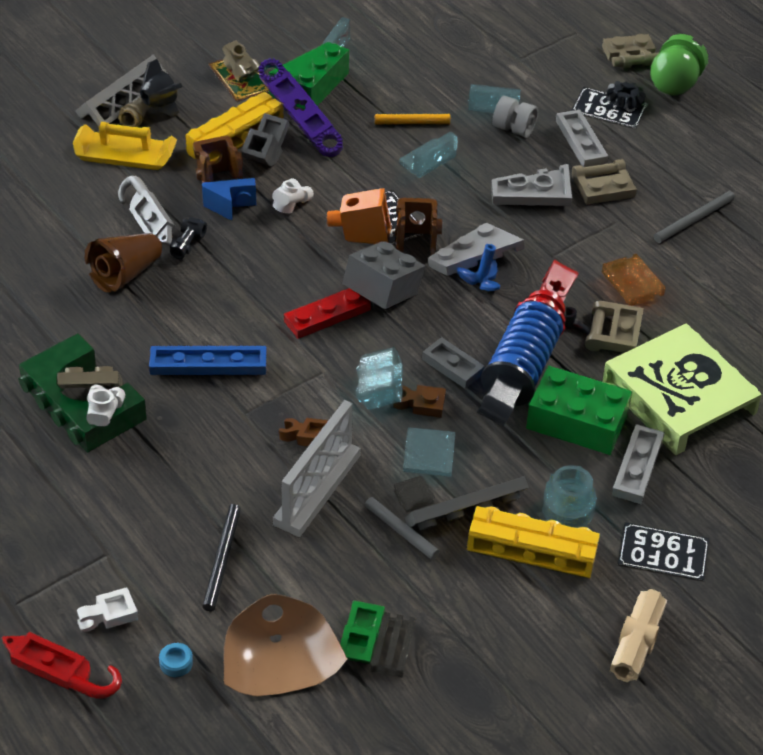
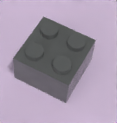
M382 241L349 255L342 284L380 307L387 309L418 294L425 265L416 261L415 257L395 249L392 244Z

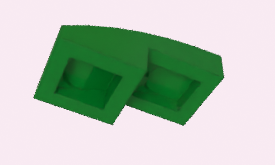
M353 600L348 622L344 627L340 643L348 660L366 664L371 663L385 614L384 606Z

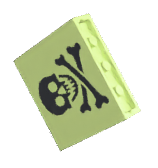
M687 323L607 361L602 381L632 391L629 409L648 428L665 432L663 443L675 456L685 451L688 435L742 407L753 416L756 415L762 396L754 385L748 382L735 367H732L717 350L713 349Z

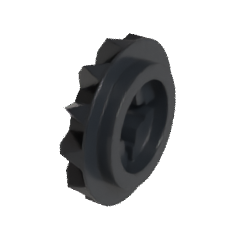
M616 81L615 84H609L606 90L607 100L620 108H637L645 101L646 94L643 92L642 87H636V83L630 84L627 81L624 83Z

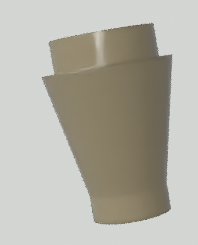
M141 97L124 105L119 111L120 123L123 126L139 127L150 106L146 105Z

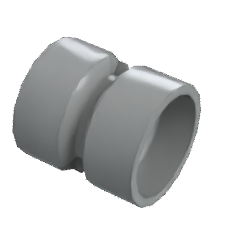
M504 95L496 105L492 121L493 126L505 131L512 129V133L527 138L532 133L536 124L538 107L525 102L519 105L517 99Z

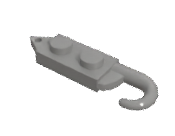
M138 176L125 178L118 191L120 202H125V191L130 185H133L137 192L131 200L129 210L144 233H152L160 239L161 243L170 245L172 242V227L174 226L172 220L154 194L148 190L142 179Z

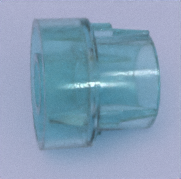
M568 465L559 468L554 474L550 475V480L546 483L542 505L543 514L548 521L555 520L562 525L574 528L585 527L591 522L595 512L597 497L595 489L592 488L593 478L587 470L581 468V466Z

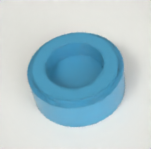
M172 643L165 646L159 654L162 672L170 677H180L187 674L193 666V656L190 648L182 643Z

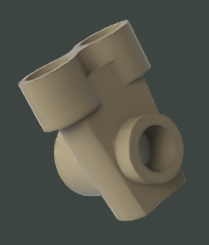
M237 40L226 44L222 48L225 54L224 65L229 70H232V74L238 82L259 72L257 60L252 59L246 52V48Z

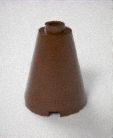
M152 233L98 238L88 243L85 249V264L90 263L92 272L89 275L98 288L108 293L111 291L115 292L123 288L160 258L162 243Z

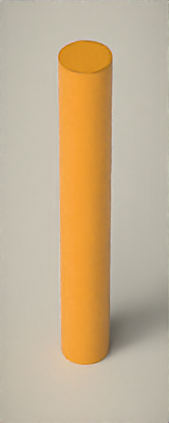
M375 114V124H450V114Z

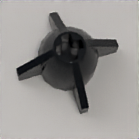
M158 59L147 63L140 96L146 105L168 117H172L179 113L175 101L178 97L177 89L183 86L182 83H174L169 74L162 71Z

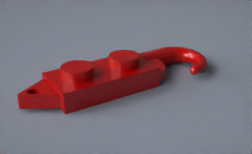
M31 632L23 636L2 637V642L10 654L13 665L63 688H71L96 699L108 698L120 689L122 675L117 668L111 665L108 666L107 670L112 674L113 681L107 686H98L88 681L91 668L84 656Z

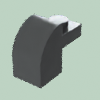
M264 113L258 130L251 128L241 150L243 156L248 160L268 166L275 165L283 152L281 145L289 128V121Z

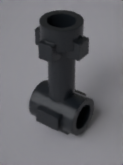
M185 217L181 224L183 235L178 237L176 241L171 242L170 254L176 259H183L186 254H189L192 250L191 245H189L194 237H204L207 223L197 218Z

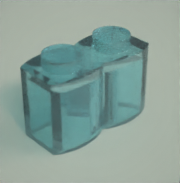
M395 347L362 355L360 365H357L359 385L356 386V395L359 402H363L368 410L400 402L402 400L401 380L403 378V364Z

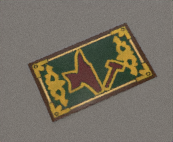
M224 59L208 63L235 101L256 96L264 91L269 92V89L261 81L259 72L238 82L232 74V70H229L224 65Z

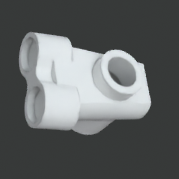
M296 179L286 180L272 194L274 200L273 207L282 213H292L297 202L304 203L313 198V190L309 186H300Z
M97 384L91 386L87 395V401L89 402L88 423L97 426H107L116 408H120L125 398L124 390L119 387L108 390Z

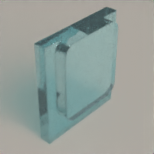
M408 428L403 472L451 476L455 432Z

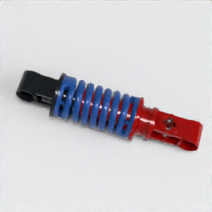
M553 260L542 280L543 283L540 290L531 293L528 298L516 305L513 318L510 320L491 361L481 375V382L487 394L477 411L478 414L503 427L515 406H521L531 401L535 394V387L548 363L549 357L559 337L565 330V305L563 302L579 274L578 272Z

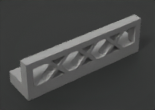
M153 54L89 99L75 112L81 119L89 114L98 127L101 121L110 124L119 117V111L123 107L122 105L115 104V95H125L126 105L141 97L140 93L132 92V82L142 83L147 63L157 58ZM99 106L109 108V118L105 121L96 110Z

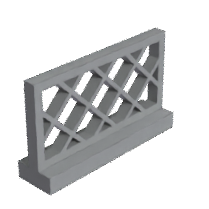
M346 400L342 402L281 481L282 506L273 517V526L301 537L359 459L361 448L352 444L353 403Z

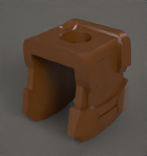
M220 136L193 143L197 162V180H202V183L214 182L213 173L227 170L231 173L234 180L243 179L242 156L237 148L233 146L229 136ZM212 151H219V158L215 161H210L208 154Z
M399 198L396 206L397 224L394 235L397 237L396 249L403 253L405 233L430 234V256L433 255L436 250L437 235H442V218H437V200ZM419 211L425 217L421 221H414L410 218V215L413 212Z

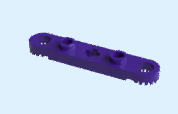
M268 58V60L265 59L264 62H261V65H259V76L269 91L282 103L283 108L322 155L327 157L337 156L343 149V140L332 123L279 60ZM268 68H276L278 70L277 75H271L270 77L265 74ZM299 103L301 106L305 104V110H296V104ZM327 139H334L337 142L335 147L330 149L326 148L323 143Z

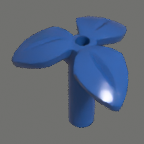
M486 244L477 272L473 273L468 269L458 267L457 273L470 285L480 283L481 290H500V285L497 282L490 281L497 276V262L495 259L493 260L496 247L493 244Z

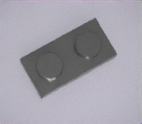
M442 337L422 352L423 361L464 389L481 377L485 369L483 364Z

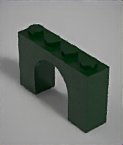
M79 333L19 364L21 377L18 378V381L25 393L30 392L40 409H46L51 414L54 423L58 427H63L68 432L71 441L75 445L79 444L87 453L147 420L145 399L129 383L119 387L124 390L125 398L122 406L116 408L107 426H97L88 423V401L74 400L62 394L64 388L61 389L58 386L57 373H64L65 368L81 367L83 372H93L96 367L94 348Z

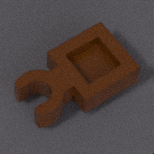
M403 385L396 386L393 408L403 410L412 407L413 414L442 418L446 388L417 385L416 391H413Z
M287 418L284 420L285 429H279L280 440L289 442L297 439L299 446H309L329 420L306 418L304 423H300L296 419Z

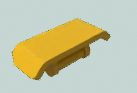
M101 121L99 132H94L87 125L81 126L73 141L75 155L83 161L159 170L171 157L177 139L171 135L164 141L150 138V127L137 128L113 125Z

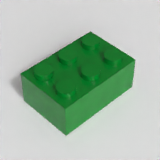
M548 365L529 404L526 429L611 455L628 416L632 391Z

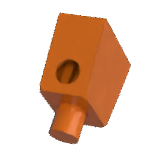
M375 189L343 196L340 210L327 212L328 227H343L345 240L348 242L377 244L383 241L389 243L391 221L385 189Z

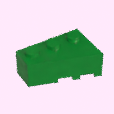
M327 42L283 64V66L318 106L349 74V49ZM275 68L268 72V75L270 77L271 75H277L278 70ZM269 91V95L275 98L274 95ZM299 103L296 104V107L305 110V104L302 106Z

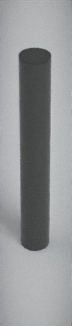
M370 497L365 502L367 509L428 558L434 560L438 557L440 550L375 498Z

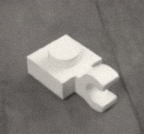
M128 588L96 596V605L83 606L77 609L80 618L77 622L81 632L91 631L101 622H104L106 629L138 620V611Z

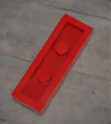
M348 288L284 313V322L296 338L299 339L371 310V301Z

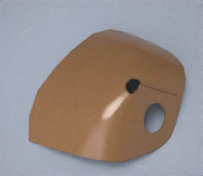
M270 594L254 602L230 624L224 644V684L238 693L252 696L276 695L298 691L321 684L336 674L348 659L330 625L315 607L291 597ZM278 605L282 608L283 614L276 621H267L262 617V612L266 607ZM281 635V640L274 643L270 640V637Z

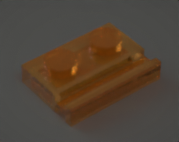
M633 254L632 258L629 259L623 257L604 263L601 272L630 306L652 300L656 295L664 296L666 287L637 254Z

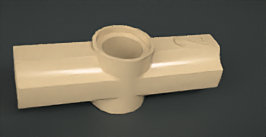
M652 589L641 591L634 605L631 617L627 616L619 638V647L610 671L619 680L624 682L637 680L644 666L647 654H651L659 631L658 625L667 603L661 592Z

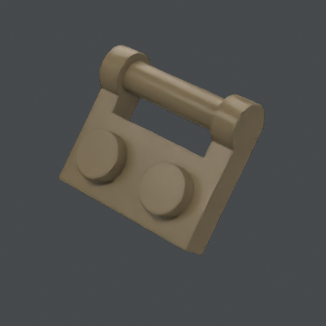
M623 159L614 160L613 163L588 167L578 165L572 167L574 182L586 205L636 196L637 189L626 170ZM615 173V175H609V176H603V177H594V178H590V179H586V178H585V177H592V176H598V175H605V174Z
M596 301L592 308L594 317L590 334L586 337L585 347L590 351L605 349L622 353L636 348L644 308ZM607 316L613 317L610 336L602 335L604 319Z

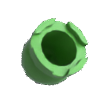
M685 34L672 35L669 40L664 42L659 54L655 56L651 65L650 77L655 87L662 93L671 96L685 94L695 86L698 77L702 75L708 64L706 48L704 45L700 47L697 42L692 40V36Z

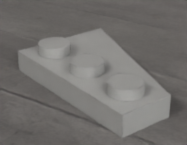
M568 164L560 165L559 170L548 172L547 168L537 171V174L530 176L520 173L492 179V204L571 206L572 192Z
M485 223L428 257V264L430 268L448 276L457 273L458 267L468 269L477 266L478 260L482 259L486 244H493L496 247L494 260L503 257V251L514 248L517 252L525 249L524 239Z

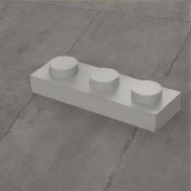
M579 109L557 113L556 122L582 167L607 164L608 155L582 111Z
M638 424L635 425L613 486L612 496L639 504L642 503L665 432Z

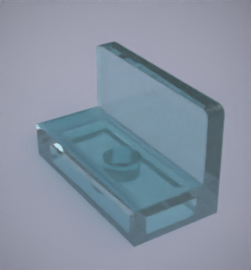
M471 84L468 110L494 113L498 101L504 95L517 99L520 103L521 90Z
M449 132L438 139L434 138L401 157L399 164L418 178H421L456 157L458 136Z

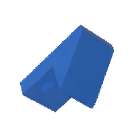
M255 178L203 182V206L229 220H233L232 207L256 205Z

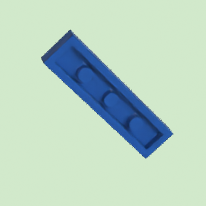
M151 346L149 372L150 375H266V346Z

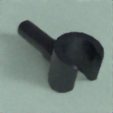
M566 307V315L564 314L565 329L576 328L589 335L591 329L577 320V310L573 307Z

